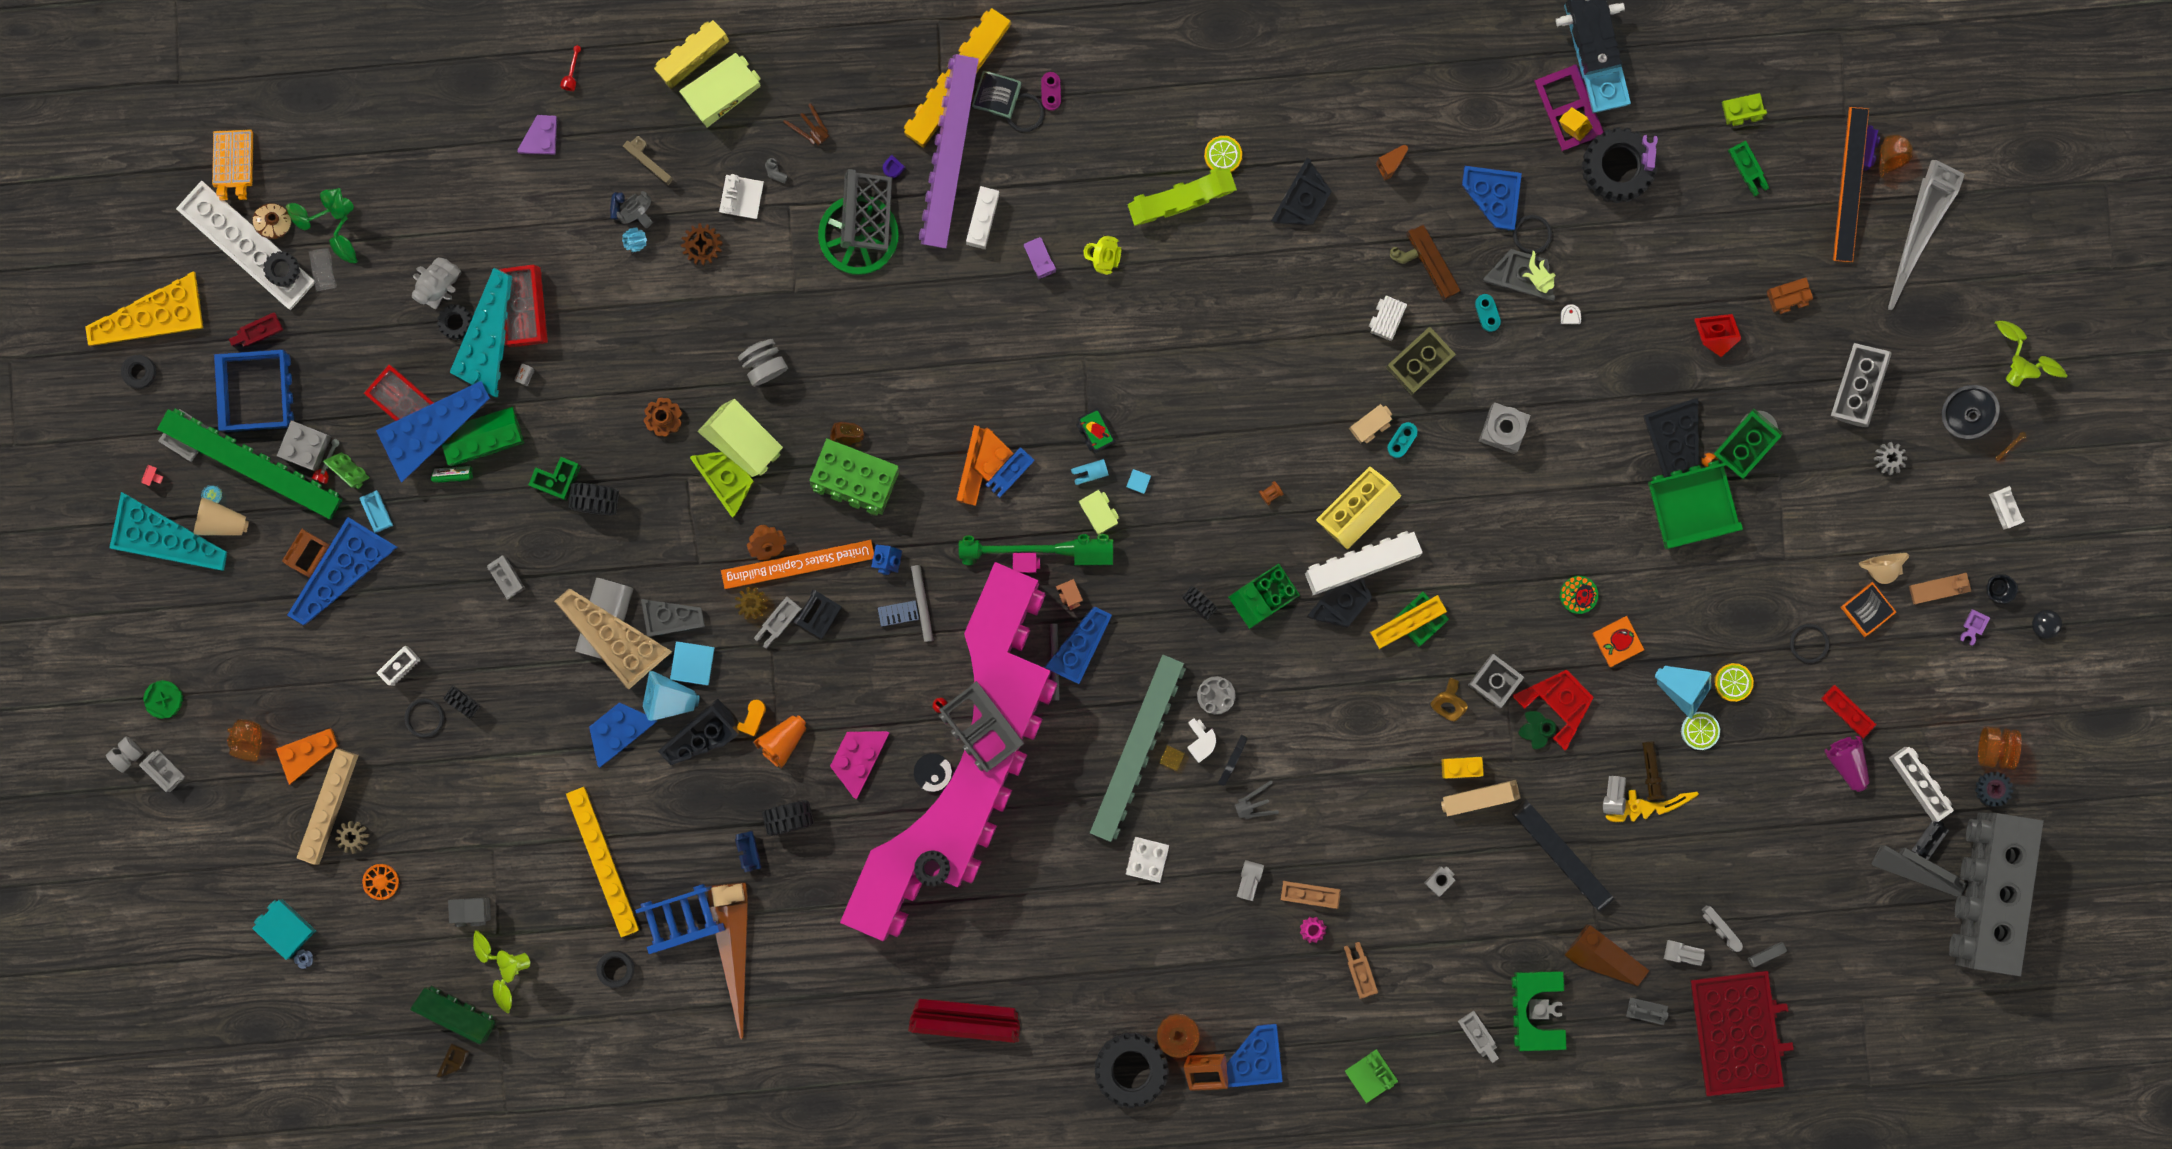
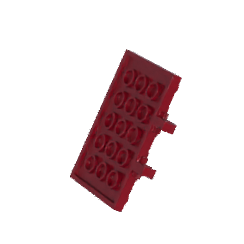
M1768 971L1690 980L1706 1096L1784 1087L1780 1056H1784L1783 1051L1794 1049L1793 1042L1780 1043V1039H1777L1776 1013L1781 1011L1788 1012V1006L1786 1003L1777 1004L1776 1000H1772Z

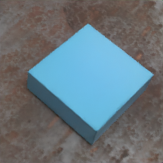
M1133 469L1126 487L1144 494L1151 476Z

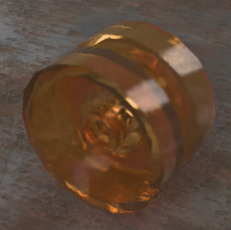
M1180 1013L1171 1014L1162 1019L1156 1034L1158 1044L1163 1052L1177 1058L1188 1056L1197 1047L1200 1037L1198 1027L1193 1019ZM1176 1031L1182 1034L1178 1039L1174 1037Z

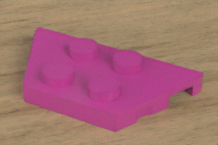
M887 731L847 732L830 765L855 799H858L889 735Z

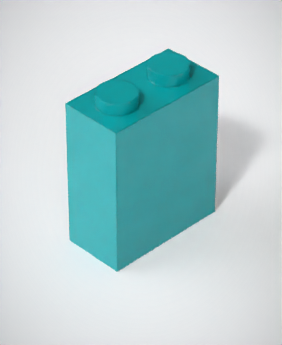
M283 899L274 900L267 907L269 911L265 915L261 914L254 921L256 925L252 929L285 960L292 958L316 930Z

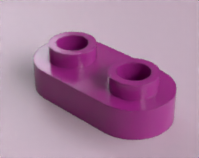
M1054 72L1044 74L1041 79L1042 105L1048 111L1058 109L1061 104L1060 78ZM1052 78L1054 79V83L1048 84L1047 80ZM1053 97L1055 101L1053 103H1049L1047 101L1048 98Z

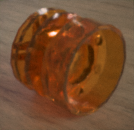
M1984 726L1978 745L1979 765L1995 767L1998 762L1999 767L2002 769L2007 767L2010 770H2015L2021 754L2020 731L2004 729L2001 734L2000 729L1997 727Z

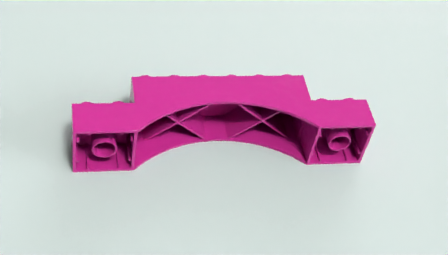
M995 562L964 633L971 655L974 682L977 681L1021 740L1024 737L1034 740L1043 720L1035 716L1034 712L1039 701L1049 705L1058 684L1049 679L1051 675L1050 670L1010 654L1012 648L1022 651L1030 633V628L1022 625L1027 612L1037 616L1044 601L1045 592L1038 590V580ZM975 704L972 724L982 717ZM994 730L989 731L973 744V748L984 762L990 761L1006 747ZM1018 748L994 768L986 772L985 770L980 771L974 763L977 760L974 755L971 754L969 756L964 750L952 779L928 811L907 830L870 851L840 923L881 941L887 939L889 934L895 937L900 936L909 915L900 911L904 898L911 901L916 899L922 883L915 875L914 865L917 858L927 851H939L947 857L950 863V871L944 882L955 887H959L962 880L970 884L973 883L982 862L973 858L974 852L978 844L986 848L989 846L997 827L988 822L993 808L1001 812L1004 811L1012 792L1011 789L1003 786L1009 772L1019 776L1027 754L1018 751ZM931 860L925 864L924 869L926 874L935 876L939 873L940 866L936 861Z

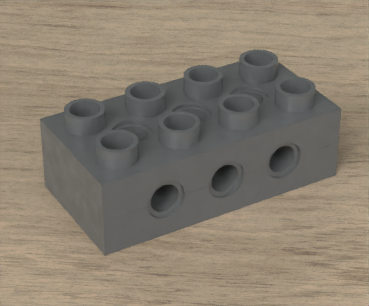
M1980 812L1977 814V819L1969 820L1966 829V840L1973 842L1971 858H1963L1960 870L1961 880L1968 881L1966 896L1959 895L1955 904V917L1962 919L1960 934L1952 935L1949 945V955L1956 957L1955 965L2021 976L2043 820Z

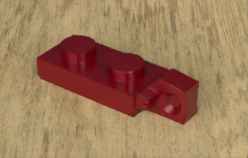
M273 312L240 327V330L236 331L238 335L230 338L229 341L233 347L241 344L243 347H246L283 331L277 314Z

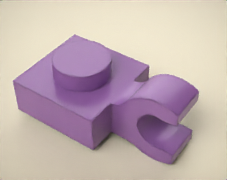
M1644 135L1642 138V144L1646 147V153L1642 154V164L1645 165L1644 170L1652 171L1655 168L1657 136L1653 137V143L1647 142V135Z

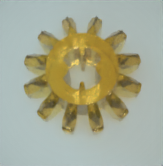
M747 587V594L742 590L739 592L743 596L742 599L739 597L735 598V600L741 602V604H736L735 608H742L738 612L739 615L746 612L745 619H749L750 613L752 618L756 619V612L762 616L763 612L760 609H767V606L762 605V603L768 600L767 598L760 599L764 595L763 591L757 595L758 588L755 587L751 593L750 587ZM748 599L756 600L754 608L751 606L747 607V604H749L747 603Z

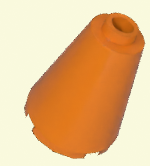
M792 715L757 738L754 744L757 749L762 748V754L771 763L782 768L804 734L806 722L800 716L795 717Z

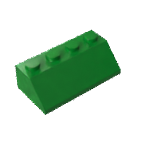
M510 407L465 422L442 444L447 464L453 467L524 444L525 442L514 408Z

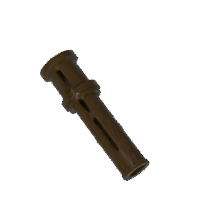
M1654 741L1642 743L1647 773L1645 784L1648 787L1649 795L1647 800L1665 798L1662 795V779L1658 774Z

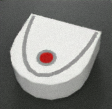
M1575 305L1565 306L1561 311V324H1581L1579 308Z

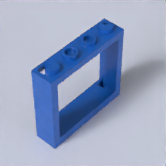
M285 350L214 354L218 431L237 432L289 427L290 422L294 421V414L290 408V404L293 403V395L289 390V385L292 384V376L288 373L291 358ZM280 358L283 422L230 425L227 362Z

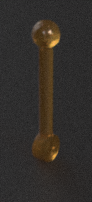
M2020 432L2019 437L1996 456L1995 459L1999 461L2021 439L2026 438V433Z

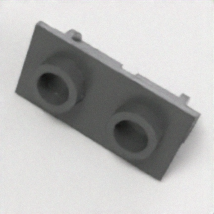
M1630 997L1626 1016L1664 1025L1665 1020L1668 1018V1006Z

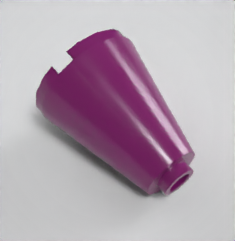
M1856 736L1854 740L1851 737H1846L1831 744L1832 749L1829 751L1826 748L1825 754L1849 787L1857 792L1865 790L1870 781L1861 737Z

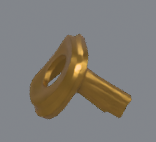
M1453 678L1449 679L1446 691L1439 693L1430 705L1435 712L1446 719L1457 721L1466 712L1468 706L1464 700L1455 695L1459 681ZM1446 702L1451 703L1455 706V711L1448 713L1441 705Z

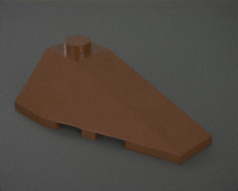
M1588 924L1564 954L1579 967L1639 986L1649 972L1646 967Z

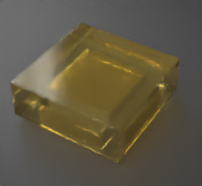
M1167 745L1159 763L1177 771L1185 753Z

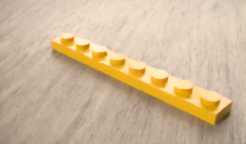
M585 787L566 793L620 936L624 937L639 931L640 929Z

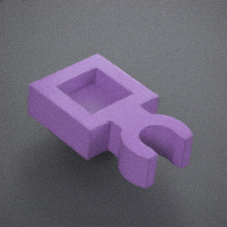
M1971 609L1963 625L1968 630L1961 634L1960 640L1964 641L1966 636H1971L1969 644L1974 645L1976 642L1975 634L1982 635L1990 617Z

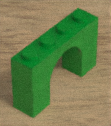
M1563 971L1515 972V977H1512L1511 980L1512 988H1515V996H1512L1513 1008H1516V1015L1513 1016V1026L1517 1027V1035H1514V1046L1519 1051L1566 1050V1030L1537 1029L1530 1024L1526 1015L1527 1004L1537 993L1564 991Z

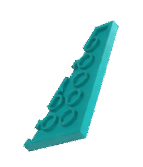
M497 268L492 270L449 372L472 385L482 381L487 393L494 397H498L499 393L497 384L501 376L499 368L500 361L503 360L506 334L504 326L505 319L508 318L506 309L507 301L510 299L512 276Z
M121 492L110 549L224 571L227 551L199 535L193 534L192 531Z

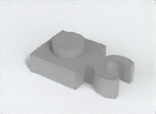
M1530 999L1529 1019H1549V1013L1560 1017L1562 1013H1556L1555 1007L1558 1005L1562 1006V1003L1554 1002L1549 1005V999Z

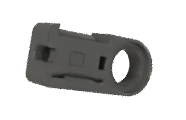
M1780 942L1747 959L1751 967H1756L1787 952L1784 943Z

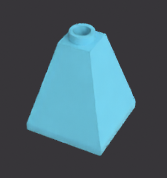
M1664 666L1663 669L1659 668L1655 674L1657 684L1692 719L1711 689V673Z
M649 671L643 701V709L648 720L653 721L694 711V708L698 707L699 695H696L694 690L654 671Z

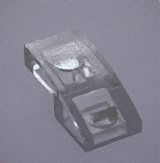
M329 248L309 251L316 291L336 288Z

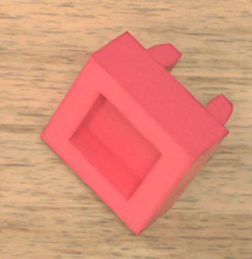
M148 465L141 483L150 486L151 481L161 484L163 476L155 474L157 468Z

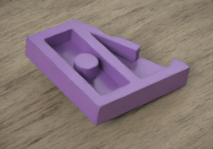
M537 115L519 146L518 153L555 155L557 116Z

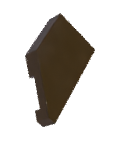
M452 1043L436 1077L440 1078L461 1070L470 1051Z

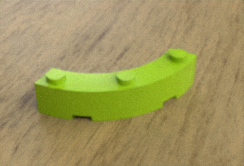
M1221 167L1211 170V174L1184 185V182L1174 185V189L1146 197L1144 194L1134 197V201L1127 204L1134 226L1153 222L1162 216L1167 218L1209 203L1210 199L1221 198L1236 191L1230 168L1222 170Z

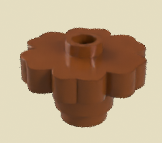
M658 398L656 403L650 402L644 410L647 415L644 418V423L647 429L654 431L657 436L668 437L670 431L676 433L682 425L679 418L682 417L683 413L679 405L676 403L672 404L669 398ZM661 415H667L666 419L661 421Z
M759 525L754 529L753 535L749 537L750 542L747 544V548L751 557L757 556L758 560H768L771 556H778L784 550L783 545L786 544V539L781 530L776 531L775 527L769 528L767 525Z

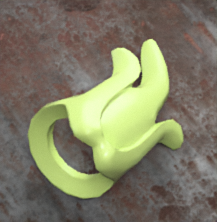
M1533 251L1529 263L1532 274L1525 273L1522 277L1530 278L1537 290L1547 293L1549 289L1554 287V277L1556 275L1554 273L1549 274L1544 268L1545 260L1540 262V270L1535 265V251Z

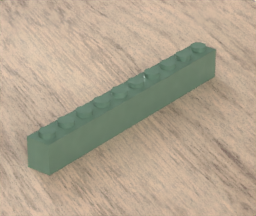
M1162 655L1090 834L1110 842L1112 838L1117 839L1120 831L1117 826L1119 821H1124L1128 812L1124 810L1126 804H1131L1135 793L1132 792L1134 785H1139L1142 777L1139 772L1141 767L1146 768L1149 757L1146 755L1148 750H1153L1157 740L1154 739L1156 731L1159 733L1164 723L1161 721L1163 713L1168 714L1171 706L1168 703L1170 696H1175L1179 687L1175 685L1177 679H1182L1186 668H1183L1184 663Z

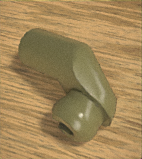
M1393 247L1390 250L1392 260L1401 264L1419 257L1415 248L1406 253L1399 250L1398 247Z

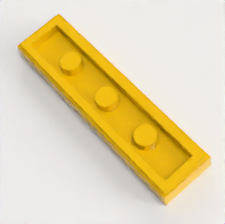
M1437 595L1370 633L1379 649L1447 611Z

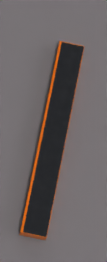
M1849 107L1833 253L1834 261L1853 262L1869 108Z

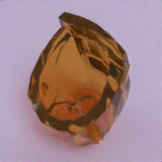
M1900 135L1885 137L1879 155V174L1881 178H1884V173L1896 170L1909 163L1912 159L1913 147L1908 139Z
M238 719L232 728L227 730L229 732L227 738L230 748L229 754L239 759L256 762L261 749V725L249 720Z

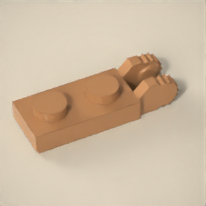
M1360 942L1355 943V948L1360 958L1353 960L1348 946H1345L1344 950L1359 999L1377 994L1378 991L1367 958L1364 956Z

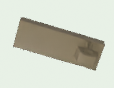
M637 136L631 142L627 140L623 145L626 151L667 185L673 181L670 175L642 153L647 143L641 137Z

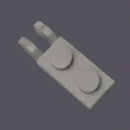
M786 597L762 625V629L754 639L756 641L760 640L768 630L772 635L763 645L767 649L781 635L802 608L789 597Z
M1705 906L1702 909L1704 913L1703 918L1709 924L1713 923L1716 926L1715 932L1722 939H1727L1726 945L1732 951H1741L1743 947L1742 942H1740L1711 906Z

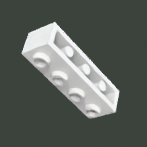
M1904 747L1889 757V759L1931 820L1939 822L1954 811L1951 807L1952 803L1946 796H1943L1939 784L1932 780L1928 768L1918 760L1919 756L1913 748Z

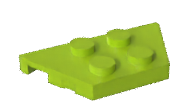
M723 452L691 456L690 459L731 517L734 518L754 482L753 479Z

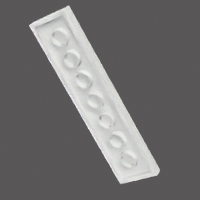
M203 181L176 208L289 310L316 283L300 267L299 278L288 287L276 286L268 281L265 277V272H263V268H265L264 262L267 261L266 258L270 257L272 253H277V251L281 250L270 240L259 235L253 225L225 200L220 201L216 192ZM281 261L275 265L274 272L278 277H284L288 274L289 265L287 262Z

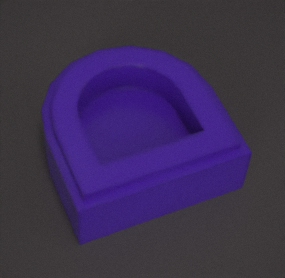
M893 155L883 164V172L887 177L897 178L906 169Z

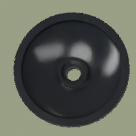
M1967 385L1958 388L1948 396L1942 408V421L1946 429L1953 436L1963 440H1975L1984 437L1995 428L2000 418V404L1997 397L1992 391L1979 385ZM1973 415H1977L1975 419H1971Z

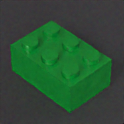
M1753 408L1715 451L1714 455L1744 479L1780 439L1783 433Z

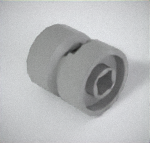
M125 736L118 743V748H112L106 754V757L117 770L124 773L131 766V761L136 762L143 755V751L132 739Z

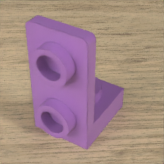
M1041 237L1024 244L1038 280L1056 272V268L1049 257Z

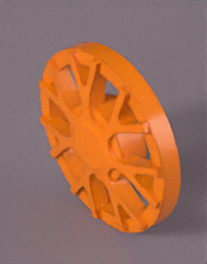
M386 864L371 866L363 876L362 884L364 891L368 896L376 900H385L392 897L399 887L397 872ZM379 867H385L384 874H379ZM371 870L376 873L374 878L369 875ZM392 872L395 877L389 880L386 875ZM366 880H372L373 886H367ZM389 883L395 884L394 890L387 887ZM374 887L378 889L376 895L370 893ZM386 889L388 894L385 897H382L381 890Z

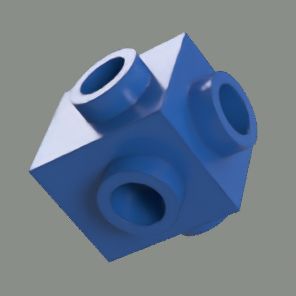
M876 545L871 567L879 569L878 573L889 575L890 572L898 573L902 550L891 546Z

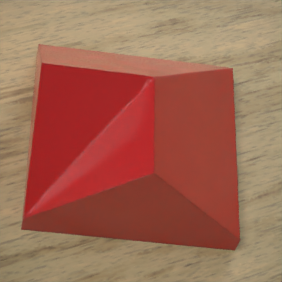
M1733 314L1695 318V324L1702 344L1720 357L1741 340Z

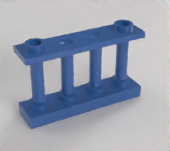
M702 884L693 887V892L655 904H652V901L640 904L641 908L635 910L636 914L645 911L654 940L652 941L653 945L647 947L649 954L725 930L723 923L716 924V921H713L705 892L711 890L712 886L705 888V885ZM698 895L706 921L705 928L701 930L695 925L687 897ZM680 900L689 929L687 930L688 934L682 936L681 932H678L670 907L671 902ZM663 907L671 933L670 940L664 941L660 937L652 908Z

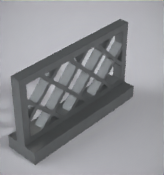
M852 169L847 170L844 176L840 247L848 248L853 246L888 250L892 177L856 173V170ZM858 179H865L869 186L862 190L858 185ZM879 181L887 182L886 190L883 192L875 186ZM871 187L878 194L873 200L865 193ZM861 195L868 202L863 208L857 203V198ZM880 197L886 203L882 210L874 203ZM870 205L877 212L872 218L864 211ZM860 213L867 219V222L863 225L856 221V216ZM879 215L885 221L881 228L873 221ZM869 223L876 230L871 236L863 229ZM858 231L866 237V240L863 242L854 241L855 234ZM879 233L884 239L883 245L876 244L872 238Z

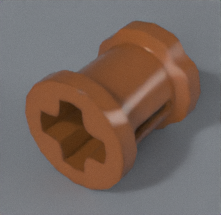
M1275 481L1264 491H1259L1260 496L1267 505H1270V502L1278 496L1284 495Z

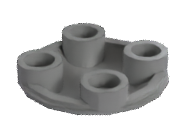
M1219 676L1210 677L1199 686L1197 692L1198 702L1207 713L1222 714L1233 706L1235 690L1227 679Z

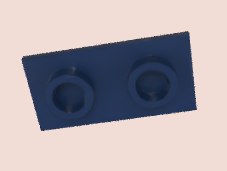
M753 831L736 834L737 850L744 853V855L739 856L741 869H744V872L760 869V858Z

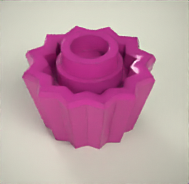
M1309 917L1308 920H1303V924L1300 926V934L1303 935V940H1307L1309 943H1317L1318 940H1323V936L1326 934V926L1323 925V920H1319L1317 917Z

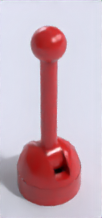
M578 45L573 48L574 56L569 75L565 76L560 84V88L567 91H575L576 81L572 76L578 53L581 51V47Z

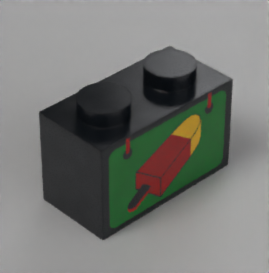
M1098 408L1077 418L1079 423L1076 426L1080 434L1084 433L1088 440L1085 443L1089 451L1093 450L1096 454L1115 444V440Z

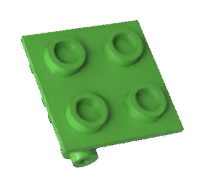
M342 452L323 461L350 487L359 489L363 485L362 482L370 478L361 467L356 466L351 461V458Z
M1377 1049L1345 1070L1366 1103L1385 1090H1389L1398 1082Z

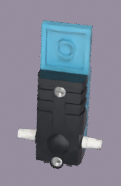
M1567 0L1564 5L1567 15L1556 19L1557 27L1561 25L1570 26L1592 113L1630 105L1631 102L1622 70L1623 64L1620 59V52L1615 40L1616 36L1611 20V15L1625 11L1624 4L1608 5L1607 0Z

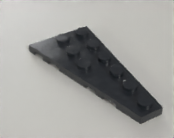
M1698 398L1643 415L1664 478L1670 477L1671 472L1682 470V473L1690 471L1689 468L1699 465Z

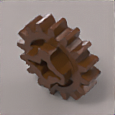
M699 223L698 228L692 225L691 232L685 231L687 237L681 238L685 241L684 244H681V247L686 248L682 253L684 255L689 254L687 258L689 261L694 259L695 265L701 261L702 265L705 266V261L708 260L709 263H712L711 258H719L716 253L722 252V249L718 246L723 245V242L718 241L721 235L715 234V228L709 230L710 226L708 224L703 228L701 223ZM705 233L710 234L713 237V240L707 239L705 237ZM695 234H697L696 238H695L694 240L690 241L691 238H692ZM701 238L706 243V245H703L702 250L697 245L701 243ZM713 248L712 252L707 255V252ZM690 250L698 251L699 256L694 255Z

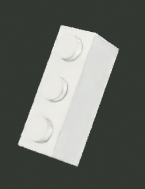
M980 186L966 240L967 245L986 249L1000 195L999 191Z

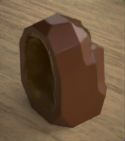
M847 422L834 423L830 434V440L843 445L859 443L864 438V431L860 426Z

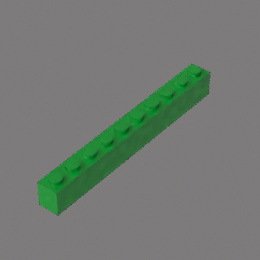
M176 408L174 411L168 409L157 430L332 520L343 500L338 497L339 493L331 489L328 492L321 488L322 484L314 480L311 483L304 480L305 475L297 471L294 473L287 471L288 467L280 462H277L275 465L270 462V457L262 453L259 456L252 453L253 448L245 444L242 447L235 444L237 440L228 435L225 438L218 435L220 431L210 426L208 429L201 426L203 422L193 417L191 420L185 418V413Z

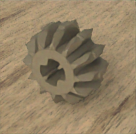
M349 821L348 826L345 823L342 824L343 830L336 831L341 837H336L335 840L342 841L338 847L342 848L345 846V853L351 850V853L355 854L357 849L362 851L363 847L361 844H368L364 838L369 837V834H363L367 828H360V822L354 825L353 821ZM349 835H356V839H353V841L349 840Z

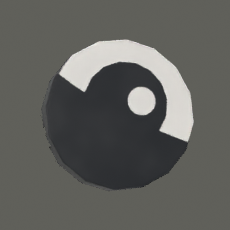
M930 753L924 755L914 766L915 781L926 791L935 792L942 790L951 780V765L945 757L939 754Z

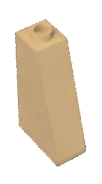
M1512 780L1445 796L1441 805L1443 812H1446L1447 816L1512 802L1520 799L1517 781Z

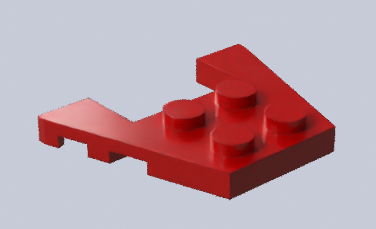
M1564 670L1512 696L1524 709L1538 696L1551 707L1566 723L1553 737V740L1564 751L1568 748L1572 737L1575 735L1581 720L1594 698L1568 670Z

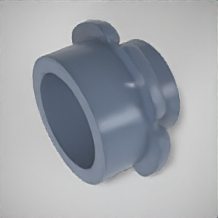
M299 950L294 957V962L299 968L304 969L312 965L313 955L308 950Z

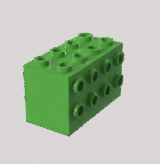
M826 438L810 478V486L813 488V492L824 495L826 493L831 495V499L842 502L844 500L849 502L851 507L857 509L863 507L867 509L866 512L872 515H883L899 474V466Z

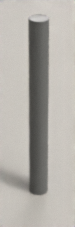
M1050 624L1051 658L1058 650V624ZM1051 671V680L1058 684L1052 701H1059V675Z

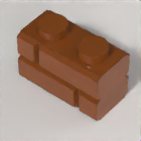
M1806 277L1767 290L1773 312L1779 311L1780 314L1791 311L1790 307L1796 305L1798 308L1808 306L1809 301L1813 299Z

